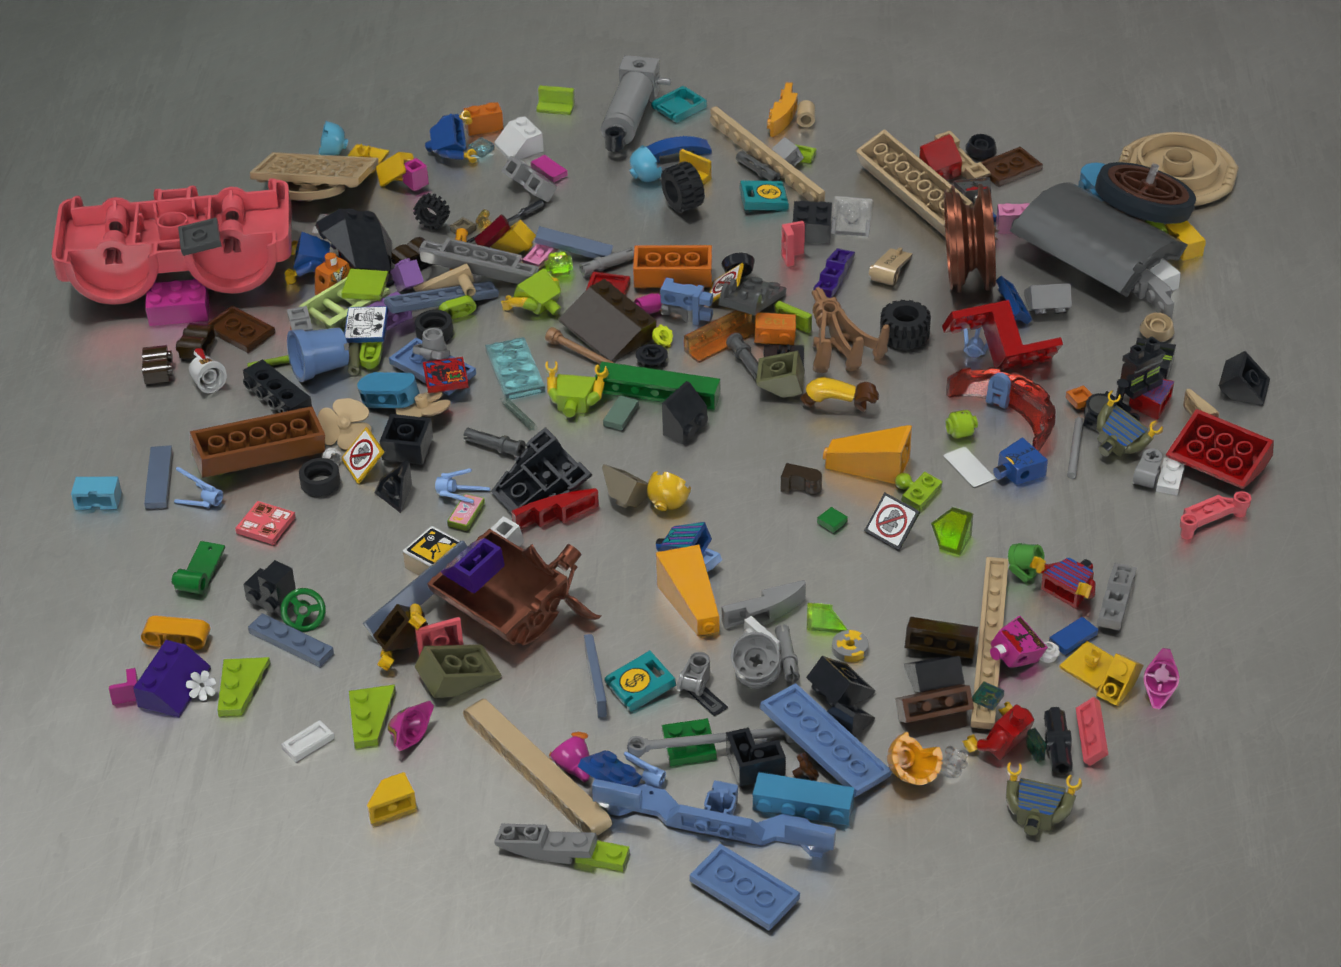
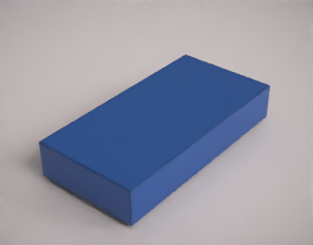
M1081 617L1050 636L1049 642L1056 644L1059 647V651L1067 655L1098 635V628L1084 617Z

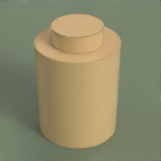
M804 100L797 106V123L801 127L807 128L815 122V105L811 101Z

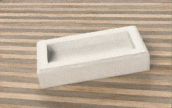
M319 720L281 745L282 750L295 762H298L335 738L334 733Z

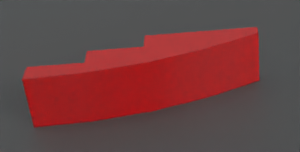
M593 488L572 491L529 503L511 511L512 521L518 524L520 529H524L534 523L542 527L557 519L565 523L599 507L598 490Z

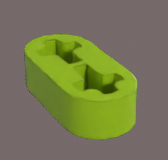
M466 295L443 302L438 310L447 312L453 320L473 313L476 309V303L471 296Z

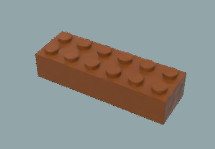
M311 406L190 431V450L202 478L323 453L325 452V433Z

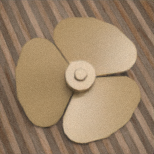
M426 392L418 394L415 397L414 404L405 408H396V414L416 417L434 416L448 409L451 402L449 400L434 402L443 393Z
M345 398L336 400L333 403V410L331 408L321 409L318 414V420L325 433V445L332 446L337 442L340 449L348 450L365 427H368L372 432L369 424L364 422L354 423L363 421L368 417V408L360 401Z

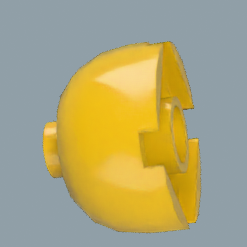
M658 471L653 472L648 481L647 495L655 505V508L660 511L676 510L684 505L691 492L690 485L687 488L685 486L686 481L672 473L663 472V475H657Z

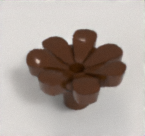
M805 752L803 754L800 753L797 756L800 764L798 768L792 771L795 778L805 775L811 781H817L818 771L813 769L810 760L808 761L807 754Z

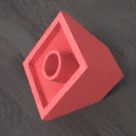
M460 617L426 625L418 630L415 629L418 656H420L424 646L463 645Z

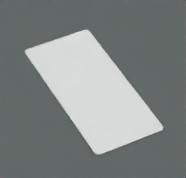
M966 447L943 455L973 487L995 479Z

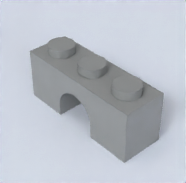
M513 156L509 157L502 169L504 174L522 184L523 188L546 202H549L558 187L529 165Z

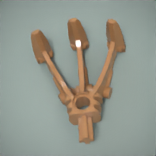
M816 287L811 292L816 301L812 312L819 327V337L813 338V347H817V353L813 362L814 372L826 373L828 371L832 347H835L847 358L845 370L848 372L856 371L861 367L864 346L873 349L872 353L875 361L884 357L888 351L889 325L882 327L879 338L872 337L859 329L846 316L836 297L827 298L820 287ZM825 326L829 327L831 338H825ZM849 341L854 343L852 347L848 344Z

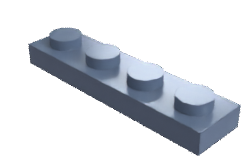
M263 613L248 626L250 634L318 667H321L334 654L332 646Z

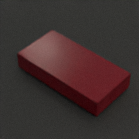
M501 214L474 239L476 244L490 248L511 228L506 217Z

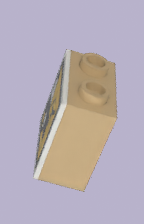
M431 526L403 550L405 568L420 575L460 541Z

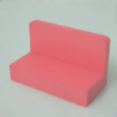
M804 221L782 224L781 256L787 267L794 265V255L804 254Z

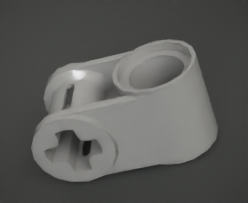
M1150 448L1143 452L1139 465L1135 469L1133 484L1155 488L1161 470L1162 453L1159 450Z
M695 652L690 656L684 670L679 675L677 690L683 691L684 689L695 692L697 696L702 695L705 685L710 678V657L707 653Z

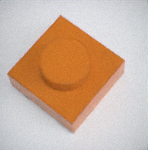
M1084 385L1066 391V399L1076 409L1085 407L1088 397L1093 395Z

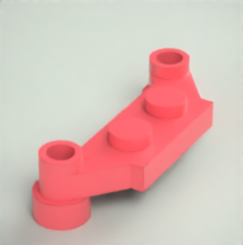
M1244 491L1236 492L1233 498L1216 495L1185 508L1180 519V536L1183 539L1190 540L1194 537V532L1198 527L1229 514H1234L1236 517H1245L1247 508L1251 504V495Z

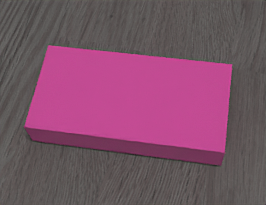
M546 155L530 162L531 168L553 183L568 176V171Z

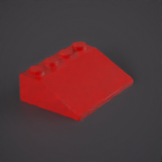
M1196 409L1166 453V457L1244 489L1265 469L1271 460L1274 440Z

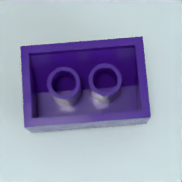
M165 640L133 687L137 706L180 717L192 699L189 696L192 688H187L186 682L193 680L191 678L193 672L201 675L202 671L209 672L211 666L186 644Z

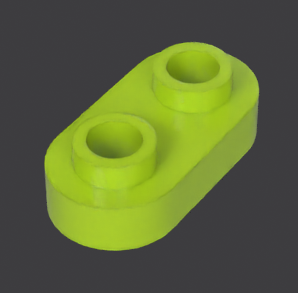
M362 342L359 355L361 366L372 369L380 364L383 351L382 342Z

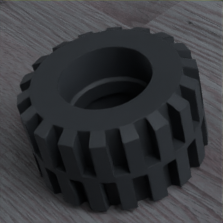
M687 161L681 162L662 171V190L673 210L677 213H683L702 205L705 198L703 182L696 168Z
M913 300L893 301L892 304L888 303L881 312L880 332L884 325H889L888 345L893 346V348L906 350L921 347L930 337V311L927 310L925 305L913 302Z

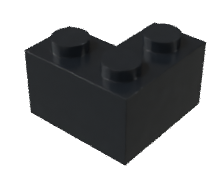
M276 560L265 570L258 569L243 584L246 600L280 616L283 599L288 593L296 589L293 569ZM291 602L289 603L287 610L293 605Z
M749 727L726 732V753L739 786L756 783L758 772L786 776V756L779 740L755 744Z

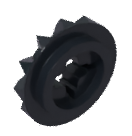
M646 344L636 351L637 362L642 363L643 367L647 365L651 368L655 365L659 367L660 364L666 363L668 352L661 345Z

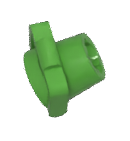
M1012 544L1008 551L1009 570L1023 582H1028L1037 574L1036 569L1029 567L1034 556L1042 559L1045 558L1043 548L1038 544Z

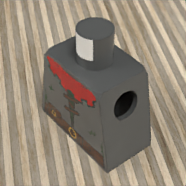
M989 177L954 180V187L972 201L973 205L978 196L979 184L983 185L984 191L989 186L991 192Z

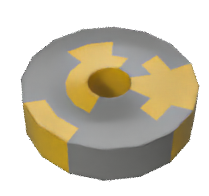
M844 630L834 636L832 652L841 661L857 662L867 655L869 642L867 637L861 632Z

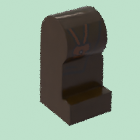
M786 463L781 475V491L789 492L790 489L804 490L809 494H817L822 490V473L817 469Z

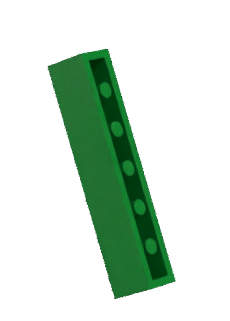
M603 361L600 364L599 373L604 371L605 366L609 371L608 376L603 379V382H605L604 394L664 402L682 384L688 381L705 402L707 409L715 410L720 397L719 378Z

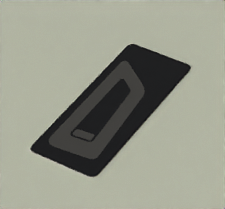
M706 686L701 696L686 690L713 716L728 709V706Z

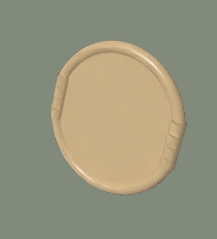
M1167 132L1139 138L1123 147L1118 161L1151 167L1153 163L1159 165V171L1175 177L1194 192L1196 196L1195 206L1212 203L1232 192L1239 169L1232 156L1221 146L1202 137L1182 132Z

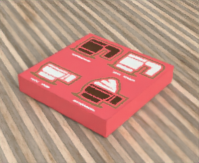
M257 501L235 528L236 534L274 545L296 518L295 512Z

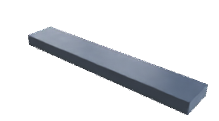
M491 281L473 284L476 293L471 297L474 301L497 298L499 296L498 289ZM461 286L387 296L384 297V304L393 314L438 307L445 301L466 295Z
M464 541L457 543L363 622V625L372 637L396 604L407 607L415 603L422 605L434 594L429 589L427 583L468 547Z

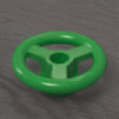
M298 588L285 596L280 612L282 620L286 625L301 632H308L316 629L323 622L326 606L323 598L316 591L309 588ZM309 595L318 604L311 605L307 600H298L296 596ZM290 602L294 605L293 610L297 616L295 623L290 620L287 613ZM301 606L307 607V611L305 613L299 612V608ZM319 611L318 617L313 623L302 626L304 618L308 617L311 612Z

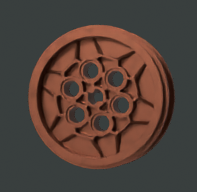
M979 184L978 196L974 207H970L964 204L960 194L955 192V187L951 186V193H947V190H944L945 236L950 290H953V286H957V292H961V285L965 284L969 272L976 268L983 279L984 289L989 290V283H992L993 287L996 285L995 234L990 187L987 186L986 191H984L983 185Z

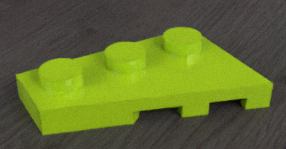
M270 657L223 660L217 709L218 716L243 715L253 696V690L257 684H260L264 670L268 669L271 664Z
M395 684L349 691L355 749L379 745L385 727V719L391 708V700L396 692Z

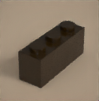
M910 616L906 628L904 648L973 659L978 627Z

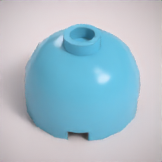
M325 121L320 141L321 148L319 147L318 155L339 156L342 149L346 150L348 139L345 138V132L338 124Z
M644 145L636 149L630 157L631 169L629 171L634 179L639 178L647 183L654 182L661 178L663 170L661 166L657 168L656 158Z

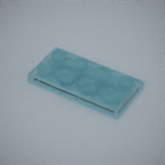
M524 337L485 345L486 353L505 399L509 398L511 400L545 392V385Z

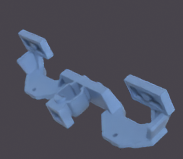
M594 779L592 784L593 801L608 809V814L622 816L635 811L658 816L669 827L761 846L774 841L799 845L810 856L822 858L823 853L834 850L836 828L813 824L806 818L781 814L758 823L753 819L734 816L738 801V785L714 780L712 790L707 793L704 809L679 805L664 789L645 785L632 787Z

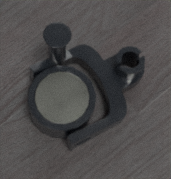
M1126 379L1117 380L1116 396L1111 394L1110 398L1117 400L1119 394L1121 398L1119 402L1114 403L1113 407L1119 406L1140 421V416L1136 413H1131V407L1123 403L1125 390L1129 386V382ZM1108 391L1105 394L1097 393L1088 397L1084 409L1085 419L1083 426L1093 430L1097 429V416L1103 405L1109 401Z

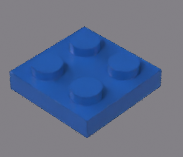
M606 750L581 758L577 766L594 779L632 787L638 785L643 777L636 772L633 766L624 764L617 759L613 752Z

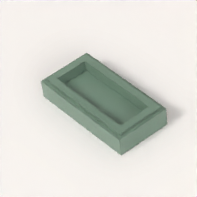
M620 395L604 418L603 426L622 431L638 408L639 400Z

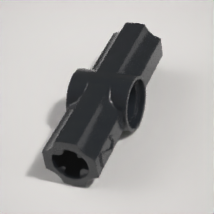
M1051 707L1049 710L1044 711L1046 728L1045 749L1046 752H1049L1051 771L1057 775H1066L1073 768L1071 731L1067 730L1065 711L1059 707Z

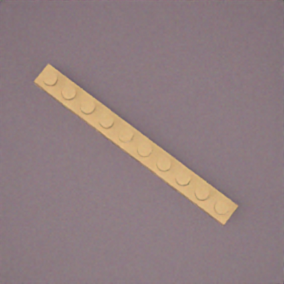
M717 106L711 108L710 122L714 127L763 164H768L772 170L781 175V180L809 202L825 201V191Z
M986 557L973 695L974 709H972L971 717L972 728L992 730L995 725L996 706L992 710L983 706L988 704L987 700L974 702V700L984 698H976L983 688L996 694L998 693L1000 659L994 660L990 655V649L992 648V640L998 631L1003 628L1008 559ZM988 696V698H986V699H988L989 701H990V700H993L992 697H990V696Z

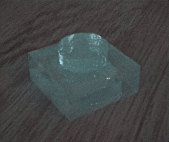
M482 137L468 145L469 149H474L477 156L481 158L495 150L494 143Z

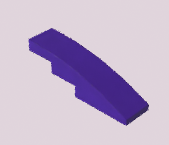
M837 248L826 260V266L820 273L819 281L813 290L816 287H820V289H823L826 297L832 298L843 282L855 252Z

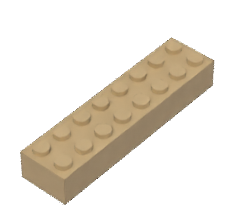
M885 129L856 150L861 166L945 236L944 190H947V193H951L952 185ZM955 188V192L960 194L964 204L974 207L973 202Z

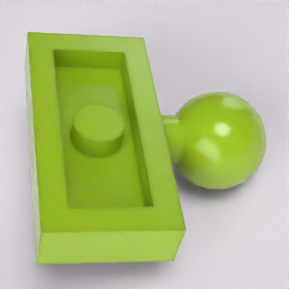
M925 471L915 482L912 481L908 473H900L895 479V484L899 489H908L902 495L901 501L918 511L935 495L943 482Z

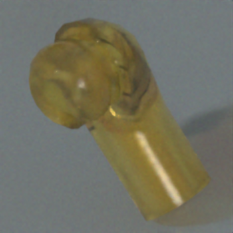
M483 209L476 218L475 222L478 227L486 229L492 223L488 220L490 216L488 210Z

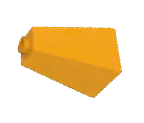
M905 425L832 439L829 447H825L823 452V459L826 460L825 469L895 484L897 475L904 473L910 459L912 426Z
M700 545L656 552L657 587L697 636L719 632V613Z

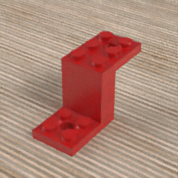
M1009 300L952 311L942 325L943 332H951V334L959 333L966 328L975 330L982 327L995 370L1003 369V371H1007L1017 365L1026 367L1036 361L1041 363L1051 361L1053 356L1063 346L1061 337L1023 345Z

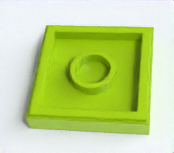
M350 269L341 292L342 298L381 301L389 278L388 271Z

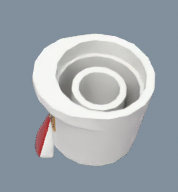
M196 348L194 350L196 358L189 365V373L202 392L214 393L225 384L227 378L226 369L221 362L214 361L206 356L203 349Z

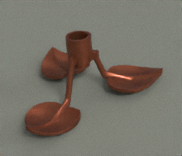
M533 544L522 551V555L532 565L551 576L554 574L551 568L559 567L563 571L571 569L564 602L575 613L585 619L597 620L602 616L593 613L579 600L569 595L573 575L578 568L575 563L582 555L579 550L567 544L559 556L549 565L540 557Z

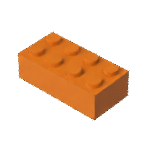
M634 245V288H661L666 278L674 279V283L683 285L693 284L696 287L698 285H702L704 288L712 287V245Z

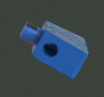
M705 522L672 527L666 538H658L656 540L657 551H666L700 545L703 555L712 538Z

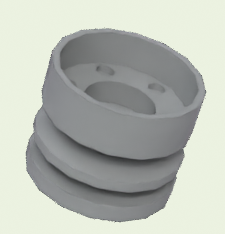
M760 632L747 633L736 640L731 651V661L739 681L749 688L756 689L768 687L774 683L781 673L782 666L776 642L770 636ZM757 660H761V664L754 667L753 662L756 663Z

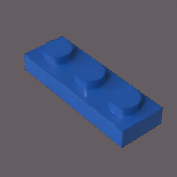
M1000 276L996 279L999 287L998 291L1006 300H1009L1015 320L1018 322L1021 320L1026 325L1029 324L1033 319L1015 286L1003 276Z

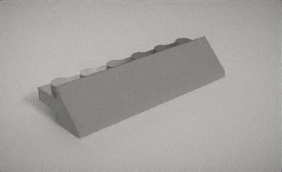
M447 238L444 244L424 240L419 248L421 262L451 269L467 263L472 274L515 284L525 281L539 272L540 268L521 263L522 255Z

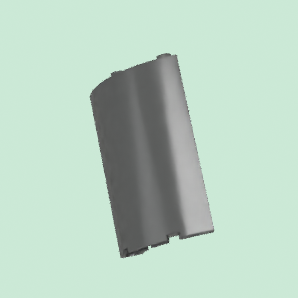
M1070 182L1060 183L1046 191H1042L1022 212L1019 218L1013 221L1012 228L1010 229V232L1019 238L1021 237L1125 297H1128L1134 286L1142 278L1141 273L1146 268L1150 270L1160 263L1163 258L1178 261L1188 244L1137 217L1118 210L1102 198Z

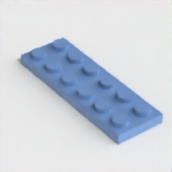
M796 683L761 702L760 709L843 786L854 787L855 797L891 776L892 771Z

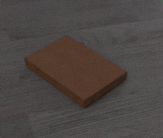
M1017 147L981 162L990 172V176L987 177L997 187L1043 169V164L1022 147Z
M231 306L207 323L214 326L216 337L247 353L275 333V327L234 306Z

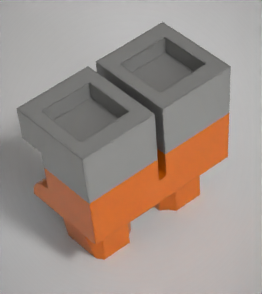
M307 306L287 309L290 330H313Z

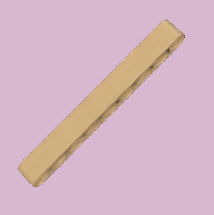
M483 698L463 710V716L469 726L581 832L596 833V836L612 827V821L608 813L594 802L584 790L486 699Z

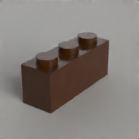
M964 684L895 698L899 721L905 723L974 709L970 685Z

